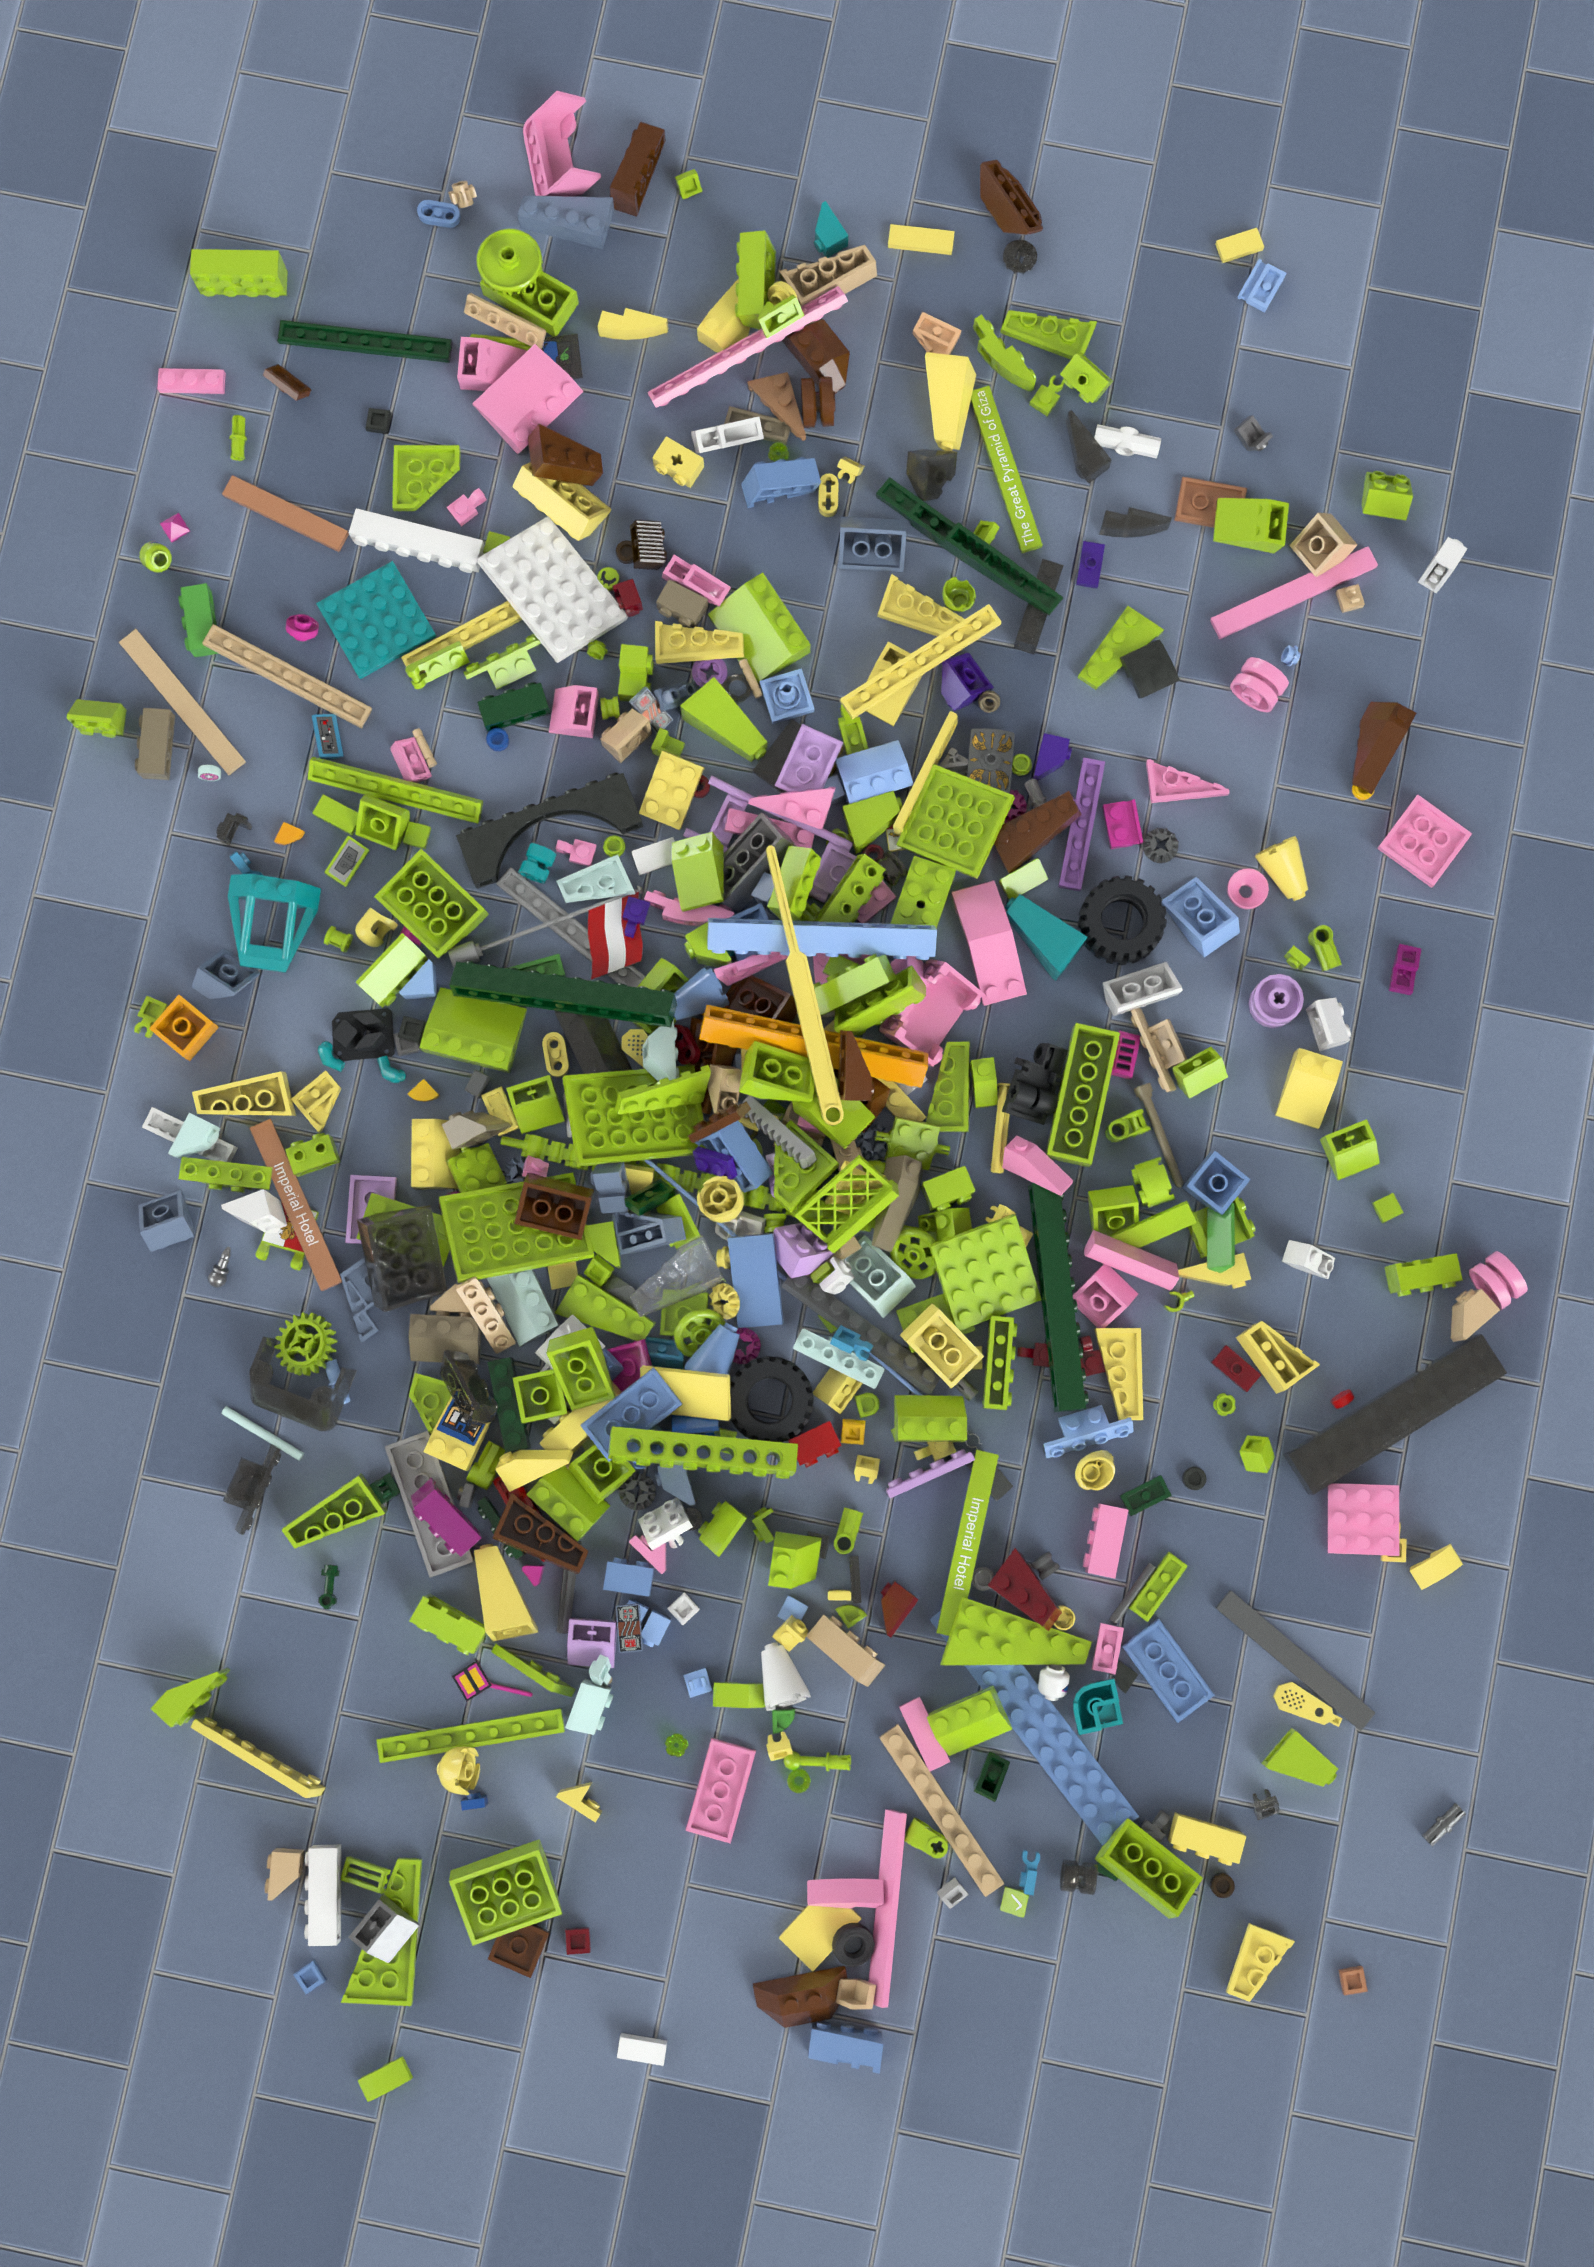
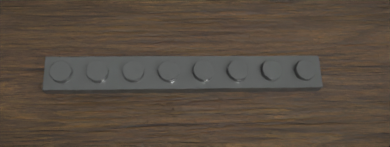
M806 1275L795 1278L788 1276L781 1287L836 1328L842 1325L860 1334V1340L867 1341L873 1345L870 1353L924 1393L930 1395L941 1378L931 1367L831 1293L823 1291L821 1286L814 1283L812 1279Z

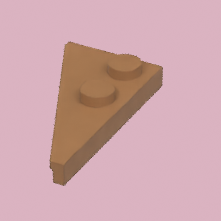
M788 372L747 381L748 389L751 392L754 391L760 397L761 402L768 406L781 422L784 421L791 428V432L796 437H799L802 441L806 440L805 430Z

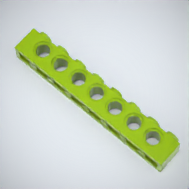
M612 1426L610 1430L608 1459H613L614 1463L625 1464L627 1461H636V1464L641 1466L659 1463L660 1467L673 1468L674 1465H680L685 1470H697V1467L706 1468L708 1472H720V1469L737 1475L743 1474L744 1471L753 1472V1476L758 1477L776 1474V1478L789 1479L796 1472L798 1444ZM635 1442L638 1444L639 1450L631 1452L627 1449V1444ZM653 1444L661 1446L662 1453H652L650 1446ZM680 1446L684 1448L686 1455L679 1457L674 1453L673 1449ZM697 1450H707L709 1457L706 1459L700 1458L697 1455ZM728 1451L732 1459L730 1461L723 1460L720 1452ZM751 1453L755 1458V1462L747 1463L743 1458V1454ZM769 1455L775 1456L778 1464L770 1465L766 1457Z

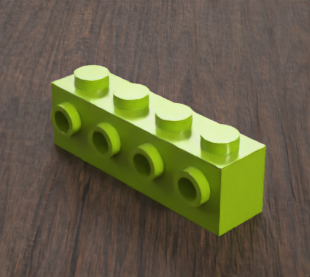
M866 854L857 855L814 921L854 923L859 916L858 910L870 900L872 896L870 892L874 886L877 887L884 878L882 874L886 869Z
M873 954L864 959V964L859 966L858 963H855L845 968L846 973L842 975L835 973L827 977L828 982L822 985L820 982L813 984L820 1015L823 1016L897 980L886 954L879 957L877 954Z
M990 1316L982 1402L983 1409L1007 1410V1406H1011L1012 1392H1009V1383H1013L1014 1369H1010L1011 1360L1015 1359L1016 1347L1012 1346V1340L1017 1335V1323H1014V1318Z

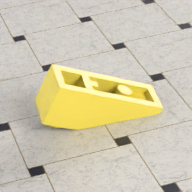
M1244 1253L1235 1255V1265L1222 1273L1209 1270L1207 1262L1178 1270L1179 1277L1221 1286L1232 1285L1233 1289L1246 1286L1245 1281L1251 1280Z
M518 1450L514 1453L507 1452L499 1458L496 1471L509 1492L569 1464L573 1453L571 1450Z

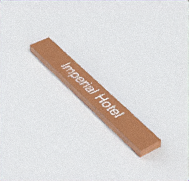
M268 1119L250 1127L266 1167L273 1168L271 1178L320 1290L324 1291L342 1283L341 1276L297 1176L293 1174L288 1156L272 1120Z

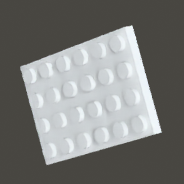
M550 517L542 519L478 558L477 563L557 663L620 625L628 618L626 612L623 609L620 610L618 602L603 587L594 572Z

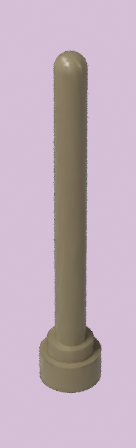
M1151 1083L1134 1088L1136 1098L1139 1097L1140 1101L1144 1103L1176 1187H1182L1184 1184L1151 1099L1153 1096Z

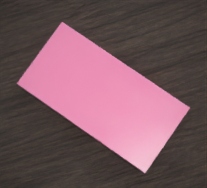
M711 1738L686 1831L731 1844L756 1750Z

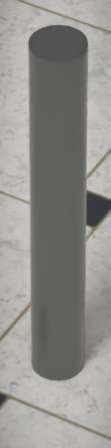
M1148 1563L1109 1620L1117 1625L1156 1570L1155 1566Z

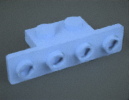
M1102 1405L1060 1417L1058 1421L1064 1437L1044 1443V1452L1046 1458H1056L1070 1451H1080L1093 1444H1103L1113 1438L1126 1437L1134 1432L1133 1421L1130 1417L1109 1424Z

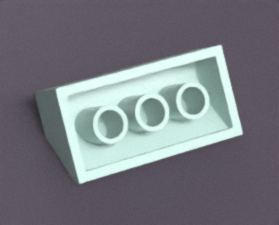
M533 1269L487 1278L498 1303H500L506 1314L505 1318L519 1347L560 1326Z

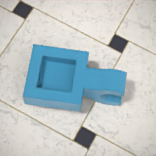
M236 850L229 855L242 874L264 876L260 871L252 870L248 866L251 861L244 852L239 854Z
M840 1325L830 1342L831 1345L849 1354L854 1351L856 1356L862 1361H866L870 1355L865 1351L870 1352L873 1348L871 1343L860 1340V1334Z
M1023 1850L1022 1860L1026 1864L1025 1872L1020 1874L1019 1886L1022 1887L1024 1894L1034 1895L1040 1853L1036 1852L1035 1858L1028 1860V1851Z

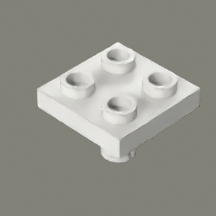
M677 1497L665 1502L659 1508L647 1512L638 1519L651 1550L666 1542H669L671 1548H677L674 1542L675 1539L679 1546H681L684 1539L680 1534L692 1528L687 1513Z

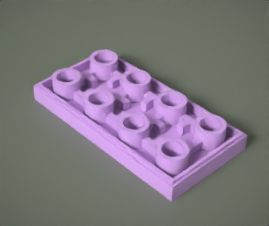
M961 1449L950 1454L952 1459L946 1462L944 1459H939L930 1463L931 1468L926 1471L919 1468L908 1473L910 1478L904 1481L901 1478H897L888 1482L889 1487L885 1491L889 1498L897 1496L974 1461L972 1452H965V1449Z

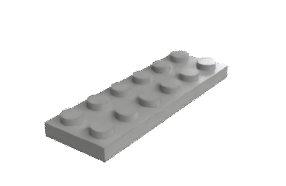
M425 1431L387 1445L385 1449L424 1563L431 1578L474 1562L471 1549L462 1557L456 1552L452 1554L444 1545L446 1541L441 1536L436 1538L428 1529L430 1525L425 1520L421 1522L412 1512L414 1508L411 1495L431 1477L436 1482L435 1486L444 1495L447 1494L450 1502L455 1506L440 1460L423 1452L431 1436L430 1432Z

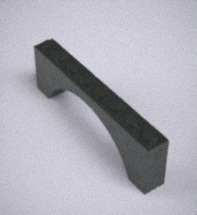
M612 773L606 776L605 780L588 782L581 789H569L564 792L565 795L557 798L556 796L548 797L543 800V803L538 805L529 804L523 807L522 811L516 813L513 811L503 814L502 818L498 820H486L479 827L474 829L468 827L461 830L460 834L456 835L476 888L479 889L498 882L501 864L514 841L527 829L546 819L562 815H584L608 823L621 834L642 828L643 823L624 773Z

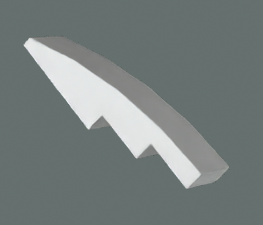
M152 1107L142 1128L174 1142L184 1122ZM218 1138L210 1149L197 1154L214 1161L231 1162L238 1147Z

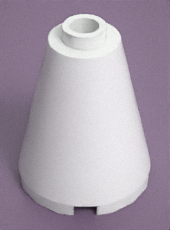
M778 1642L764 1646L765 1650L761 1652L766 1710H776V1705L783 1708L806 1700V1697L810 1698V1692L784 1646H778Z

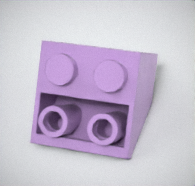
M803 1223L776 1227L773 1232L777 1261L791 1278L809 1275L834 1255L827 1248V1244Z
M570 1618L567 1641L568 1665L591 1666L594 1660L597 1661L601 1654L609 1658L611 1668H614L617 1621Z

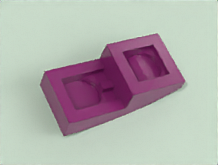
M1403 944L1398 945L1389 991L1411 996L1414 989L1416 971L1419 969L1421 948Z

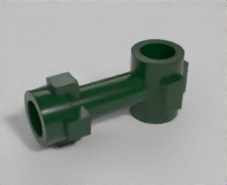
M324 1565V1569L321 1571V1575L325 1576L324 1594L318 1598V1603H320L323 1609H331L332 1606L337 1604L338 1598L333 1594L335 1577L340 1574L338 1565Z

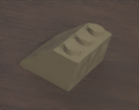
M410 1314L411 1361L480 1365L482 1331L473 1317Z

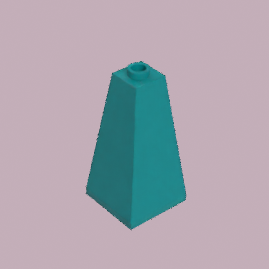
M1021 894L1016 899L1012 897L1005 906L1009 923L1051 978L1057 981L1081 949L1087 936Z

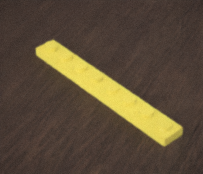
M990 604L986 605L840 699L841 704L852 719L856 718L1000 626L1001 620Z

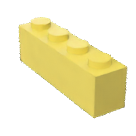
M612 1382L616 1397L621 1393V1390ZM612 1399L573 1410L571 1413L568 1411V1414L560 1417V1423L555 1428H549L542 1435L544 1439L539 1444L545 1450H571L574 1453L590 1438L580 1425Z

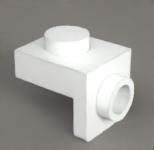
M832 1257L830 1262L834 1266L835 1271L819 1285L823 1291L836 1295L842 1292L846 1285L855 1277L850 1271L852 1269L850 1264L845 1259Z

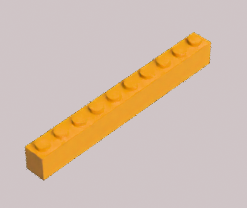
M706 1005L700 1030V1040L746 1050L750 1048L754 1041L808 1058L801 1025ZM824 1030L833 1069L839 1070L840 1033ZM854 1037L871 1077L889 1082H898L907 1086L922 1087L928 1068V1053Z

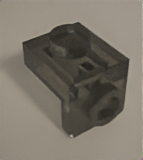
M227 813L224 821L220 822L217 827L216 837L222 843L230 846L238 826L251 830L252 825L247 821V817L236 813L235 816Z

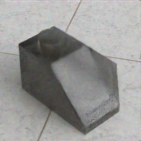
M929 449L908 451L906 474L918 498L922 501H927L940 497L943 492L942 487L947 480L951 481L956 473L957 452Z

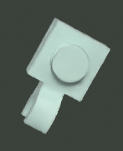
M600 1654L597 1661L594 1660L589 1668L592 1683L600 1687L602 1683L604 1686H607L611 1679L608 1673L611 1668L608 1657Z

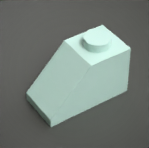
M189 1113L168 1154L181 1159L182 1157H189L208 1150L217 1141L221 1128Z

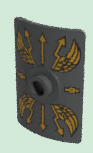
M972 729L967 777L1010 794L1015 734L999 729Z

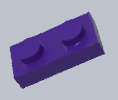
M699 1146L693 1150L697 1170L717 1176H727V1179L730 1180L737 1176L733 1156Z

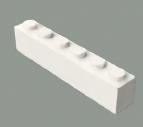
M357 508L349 530L352 541L357 545L375 546L376 549L383 552L388 550L395 551L403 557L415 556L423 562L435 561L443 567H458L466 573H472V571L479 573L480 565L477 561L479 557L484 555L483 549L485 545L483 540Z

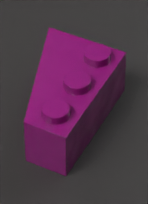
M431 1477L411 1495L414 1508L412 1512L421 1522L425 1520L430 1525L428 1529L436 1538L441 1536L446 1541L444 1545L452 1554L456 1552L462 1557L482 1538L481 1534L463 1512L450 1502L448 1495H444L435 1486L436 1482Z

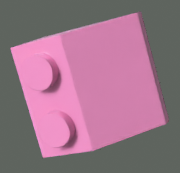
M1103 1264L1073 1294V1299H1076L1078 1309L1097 1328H1106L1138 1296V1293L1110 1266Z

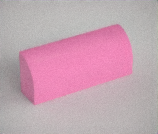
M1095 1230L1092 1231L1084 1248V1255L1086 1257L1167 1290H1172L1179 1280L1176 1263Z

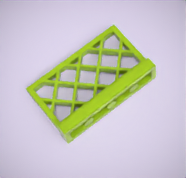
M858 1155L794 1213V1217L827 1244V1248L834 1254L899 1196L898 1184L892 1179L889 1181L862 1156ZM858 1164H861L866 1169V1175H852V1170ZM869 1180H879L884 1185L879 1189H869ZM839 1181H850V1190H836V1184ZM852 1181H866V1189L852 1190ZM824 1195H833L834 1204H820V1198ZM836 1195H850V1204H836ZM852 1195H866V1201L862 1204H852ZM850 1209V1215L847 1218H836V1210ZM807 1210H817V1219H807L803 1214ZM820 1210H834V1218L820 1219ZM820 1224H834V1229L826 1235L820 1230Z

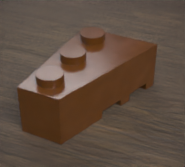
M538 424L528 436L532 476L593 486L603 474L600 453L541 424Z

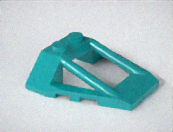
M256 874L231 875L228 902L240 966L286 973L310 924L318 912L321 888L299 881ZM255 898L288 903L283 949L250 944ZM239 899L246 900L242 929ZM297 908L306 909L293 940Z

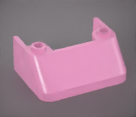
M556 91L524 124L523 136L535 196H580L601 178L600 173L574 168L568 137L576 129L574 113L586 102L584 97Z

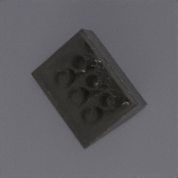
M430 1205L378 1213L357 1220L375 1307L383 1312H387L443 1294L447 1291Z

